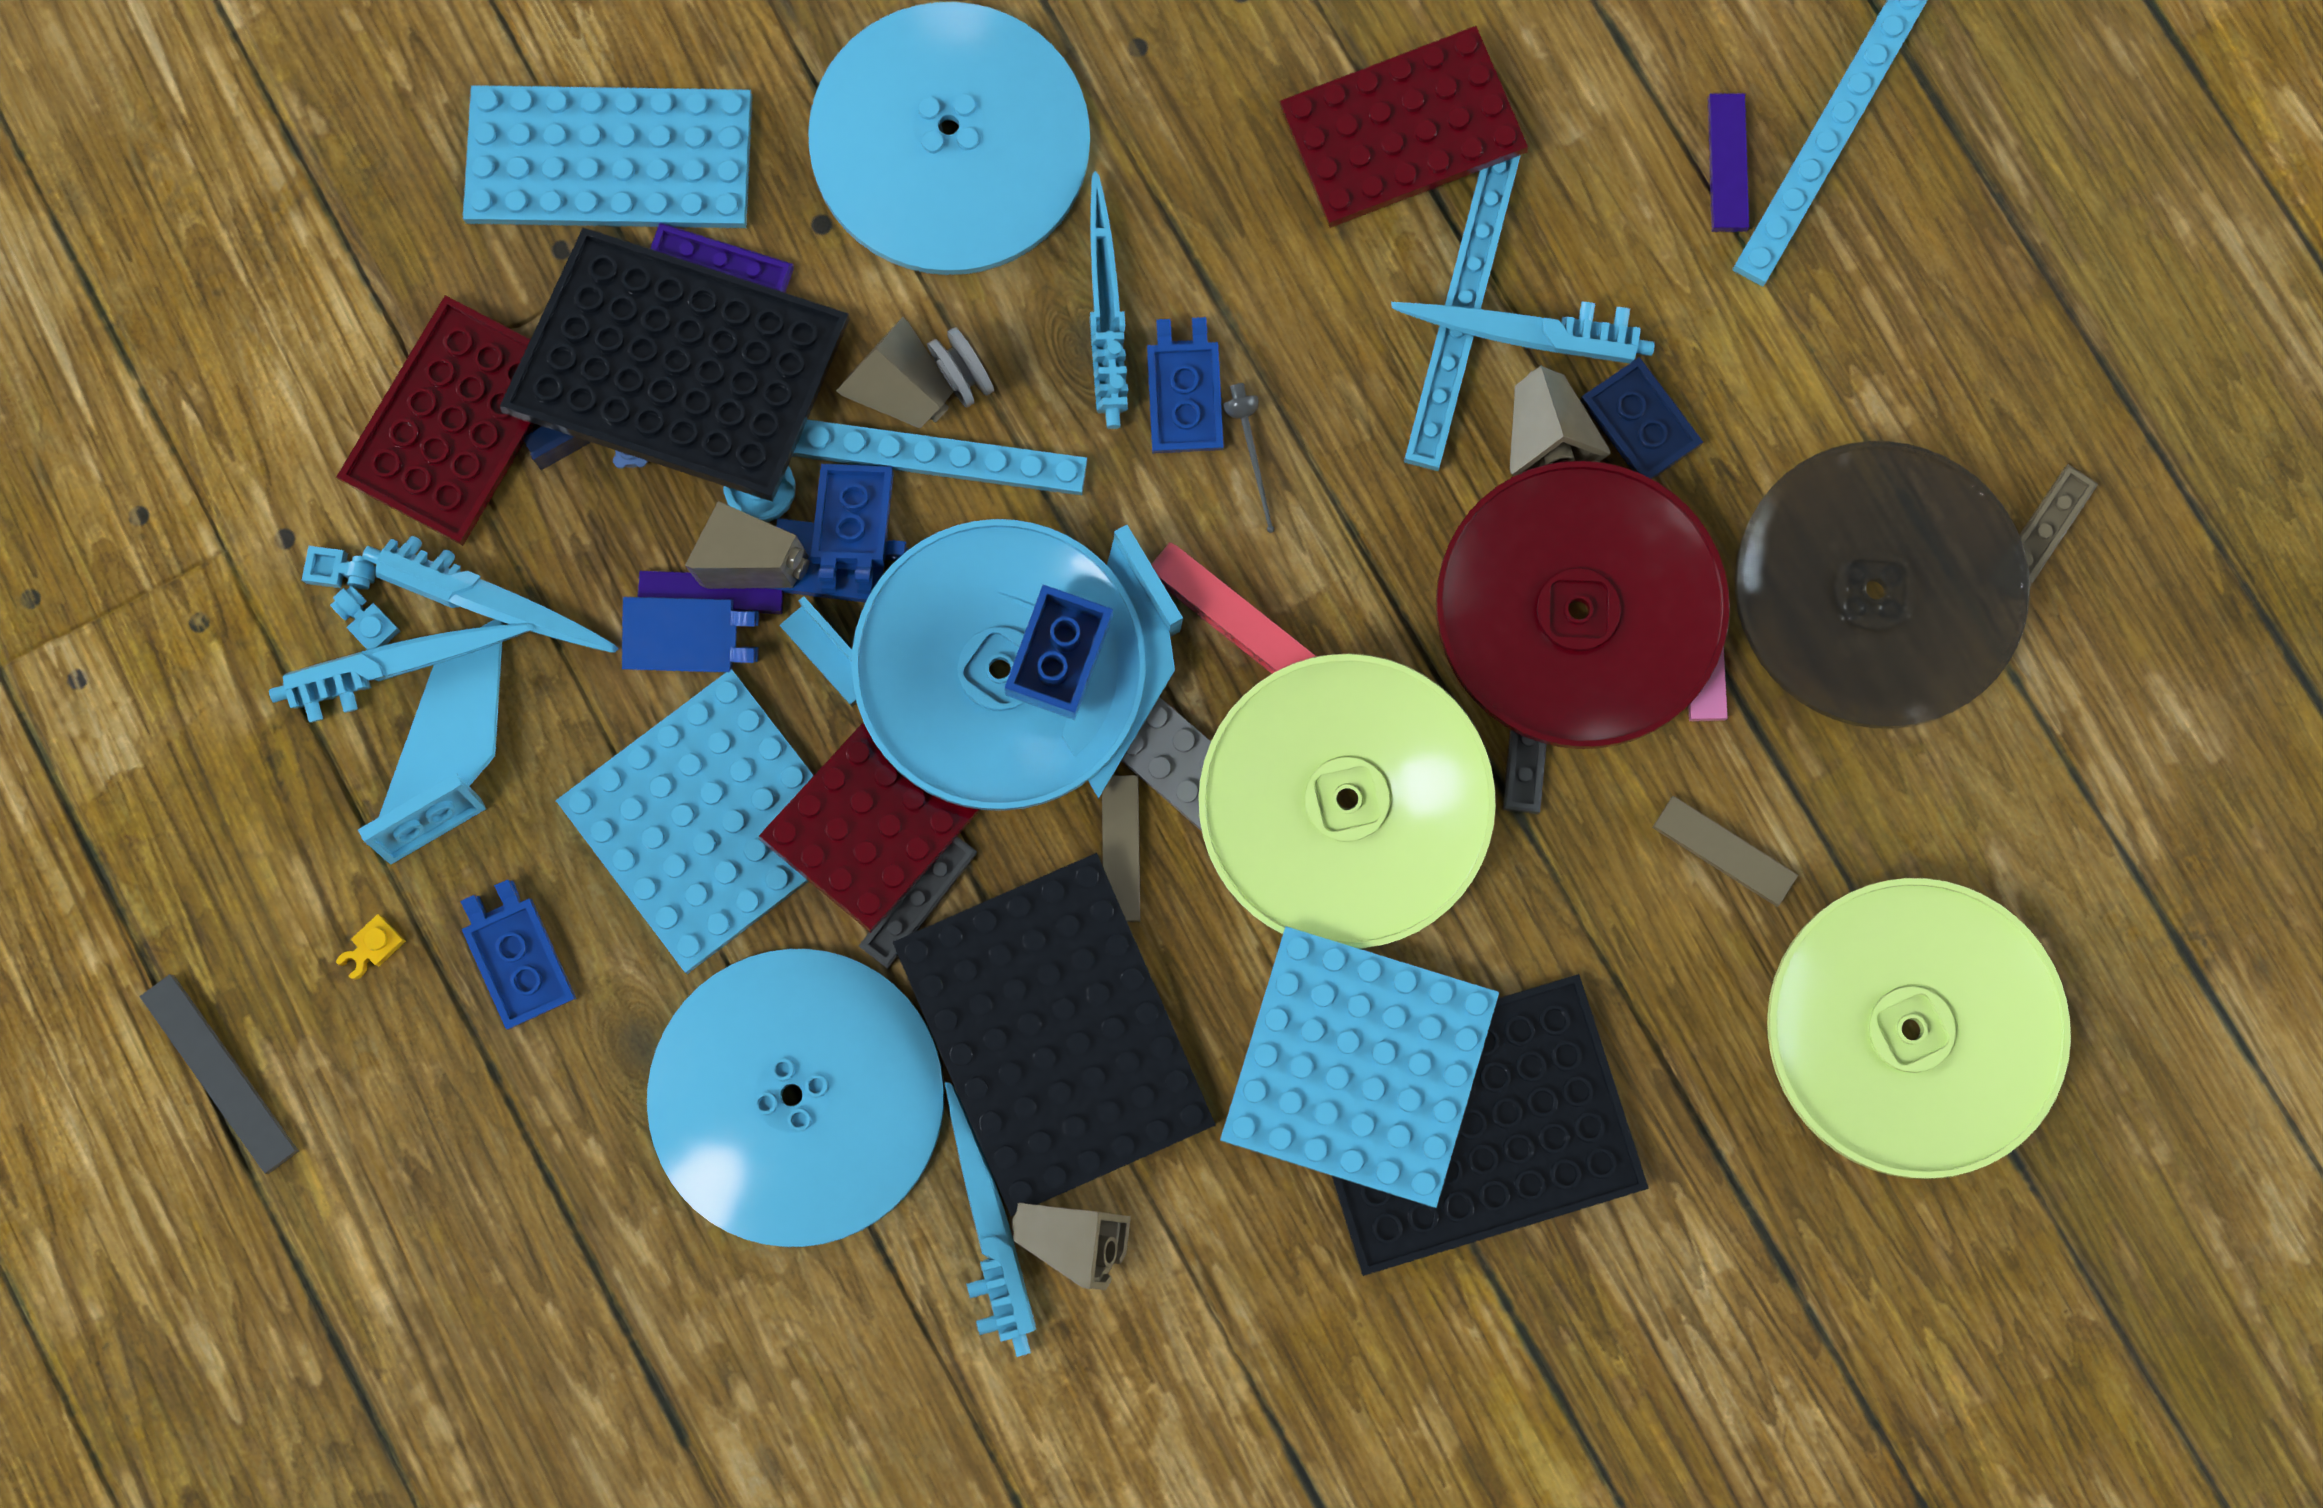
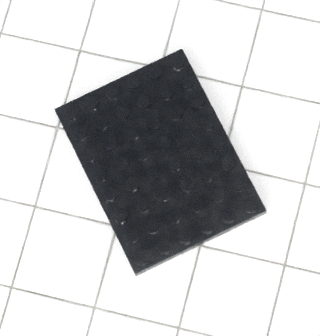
M583 227L500 404V409L504 414L773 502L848 325L849 313Z
M1097 853L892 942L1011 1216L1017 1212L1018 1203L1038 1205L1216 1125Z
M1579 974L1497 999L1436 1208L1331 1176L1362 1276L1649 1189Z

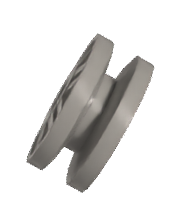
M953 327L947 331L952 348L946 350L936 339L927 343V346L937 367L952 388L954 394L964 407L968 408L975 403L970 390L972 385L975 384L986 396L994 392V387L968 341L957 327Z

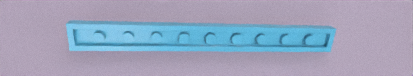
M1887 0L1732 269L1734 272L1762 287L1765 285L1928 0Z
M1520 156L1480 171L1445 306L1481 309ZM1439 326L1404 463L1439 471L1474 335Z
M807 420L792 455L854 465L892 466L893 470L1081 496L1087 466L1086 457Z

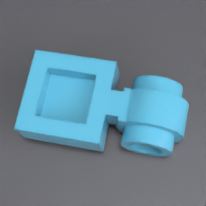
M308 546L302 581L311 585L341 588L344 576L348 579V586L352 585L358 589H369L370 584L375 581L376 567L374 563L363 559L362 556H353L351 562L347 561L348 554L344 550Z
M352 585L347 590L343 588L333 597L335 601L330 606L345 621L350 616L355 619L346 628L367 650L386 645L400 632L396 625L374 603L365 610L362 605L367 600Z

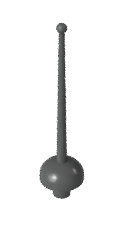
M1238 383L1230 386L1233 400L1225 402L1223 407L1230 417L1241 419L1268 524L1267 531L1273 533L1275 528L1272 526L1249 422V416L1254 414L1259 406V399L1256 395L1247 396L1244 383Z

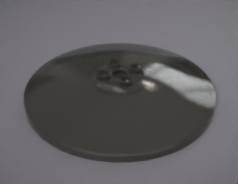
M1866 441L1850 443L1818 453L1795 466L1771 487L1754 510L1740 541L1735 566V597L1739 618L1750 647L1769 675L1787 693L1805 706L1834 720L1861 727L1895 729L1912 727L1947 716L1971 702L1998 678L2017 649L2025 628L2029 610L2030 579L2026 554L2012 519L1992 491L1975 475L1949 458L1925 448L1891 441ZM1867 583H1879L1884 589L1883 598L1873 599L1869 597L1866 592Z

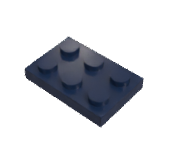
M1640 357L1584 394L1580 399L1581 403L1631 470L1643 474L1650 479L1664 472L1703 443L1702 439Z

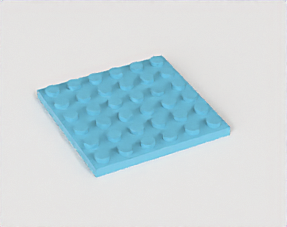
M730 669V672L724 673L555 800L686 974L690 973L809 882L760 841L759 835L814 775L732 669Z
M1285 926L1220 1141L1436 1208L1499 992Z

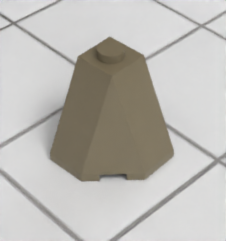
M904 317L889 330L836 390L841 396L917 428H921L929 419L937 422L948 410L949 406L945 402L953 393L952 388Z
M1540 366L1515 385L1510 457L1511 475L1516 476L1533 468L1559 462H1600L1610 454L1607 444L1565 375Z
M1018 1203L1017 1212L1014 1214L1012 1221L1013 1241L1082 1288L1106 1290L1112 1280L1111 1275L1108 1273L1113 1264H1121L1127 1254L1131 1216Z

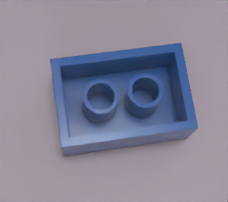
M1043 584L1004 687L1005 695L1075 720L1113 617V609Z

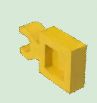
M377 914L351 938L357 948L354 951L342 953L337 958L336 963L343 967L348 961L354 959L356 968L349 974V977L357 980L366 973L367 963L371 961L375 966L379 967L406 941L382 915Z

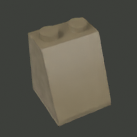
M718 501L685 566L700 586L707 589L793 588L797 579H803L808 570L809 555L796 535Z

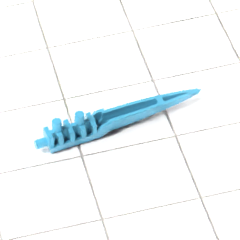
M1095 171L1092 175L1091 264L1094 312H1090L1089 319L1097 413H1106V426L1108 429H1118L1121 427L1120 413L1128 410L1127 366L1124 364L1126 354L1125 349H1123L1125 313L1120 312L1116 264L1109 217L1100 176Z
M1391 302L1393 309L1409 316L1466 334L1526 348L1623 363L1633 362L1636 354L1652 356L1655 343L1653 341L1639 340L1641 328L1628 327L1630 308L1616 307L1614 324L1593 321L1595 303L1581 302L1579 319L1562 317L1561 322L1558 319L1483 309Z
M415 536L409 537L401 548L397 547L398 541L390 539L382 551L367 546L363 552V559L376 564L375 572L377 578L448 607H462L506 624L529 623L535 628L531 632L607 652L619 650L615 644L540 604L480 579V575L470 571L461 572L460 565L454 563L449 568L455 559V555L449 550H443L434 562L427 559L428 552L420 550L416 555L422 546V542Z
M529 623L480 627L429 635L372 648L288 672L283 675V685L269 689V695L273 703L287 699L290 708L299 709L305 707L309 723L323 720L320 701L335 699L339 696L344 713L358 710L354 692L370 689L369 680L383 681L504 642L535 628Z
M946 1082L947 1099L965 1187L982 1254L989 1258L980 1262L984 1279L966 1284L970 1298L988 1294L994 1316L976 1320L979 1335L998 1331L1000 1342L1012 1339L1016 1357L1031 1353L1026 1334L1037 1329L1016 1248L988 1162L955 1087L951 1083Z

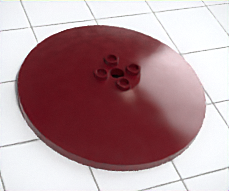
M1566 461L1547 464L1520 473L1495 487L1468 512L1449 542L1437 580L1436 620L1439 637L1445 656L1462 687L1487 714L1505 727L1524 737L1557 747L1598 749L1617 746L1644 737L1669 723L1698 696L1710 679L1721 656L1729 623V589L1725 570L1719 552L1699 518L1681 499L1658 482L1638 472L1608 463ZM1578 601L1585 604L1588 610L1587 617L1584 619L1573 618L1568 611L1571 603Z

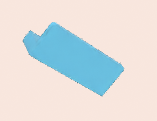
M803 596L798 600L801 607L782 622L780 627L852 707L857 703L851 670L852 649Z

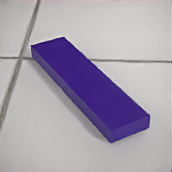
M1709 94L1708 126L1712 232H1747L1749 229L1745 94Z
M659 223L650 247L652 250L784 293L794 270L792 263Z
M639 572L638 597L734 600L733 610L783 614L784 593L782 590L769 588L707 589L700 586L693 575L688 572Z

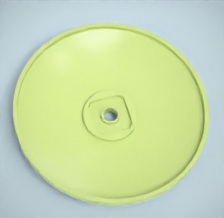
M1346 653L1312 657L1286 666L1257 683L1232 707L1219 725L1207 751L1200 777L1199 818L1203 839L1218 875L1238 902L1254 917L1282 934L1284 933L1285 926L1358 949L1380 946L1401 940L1425 928L1448 911L1474 880L1485 858L1494 827L1496 805L1492 768L1483 741L1466 712L1441 686L1425 675L1406 665L1372 655ZM1350 788L1357 793L1358 803L1354 807L1344 808L1338 803L1337 795L1342 789Z
M1927 878L1887 880L1857 889L1832 902L1817 913L1791 942L1775 974L1769 997L1767 1029L1770 1055L1780 1085L1793 1109L1806 1126L1837 1153L1866 1168L1892 1176L1921 1179L1956 1176L1972 1172L2006 1156L2022 1144L2037 1129L2048 1114L2060 1091L2069 1061L2071 1032L2067 999L2059 975L2044 947L2034 934L2002 905L1979 892L1947 881ZM1907 1019L1914 1020L1920 1027V1035L1916 1040H1909L1902 1033V1025Z

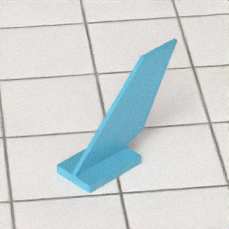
M1128 525L1114 531V540L1107 566L1125 588L1139 618L1144 637L1146 674L1142 700L1129 734L1111 760L1094 777L1088 780L1098 799L1175 671L1170 637L1180 632L1183 620L1182 615ZM1111 624L1076 719L1073 720L1066 717L1062 738L1074 757L1089 744L1099 731L1107 717L1115 695L1118 679V654Z
M494 619L482 627L503 625V622ZM502 642L433 665L379 817L358 829L363 841L390 865L486 810L482 799L470 785L492 761L496 753Z

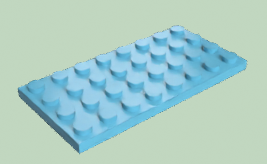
M471 85L463 220L466 224L658 227L659 223L672 227L746 228L752 112L751 90Z

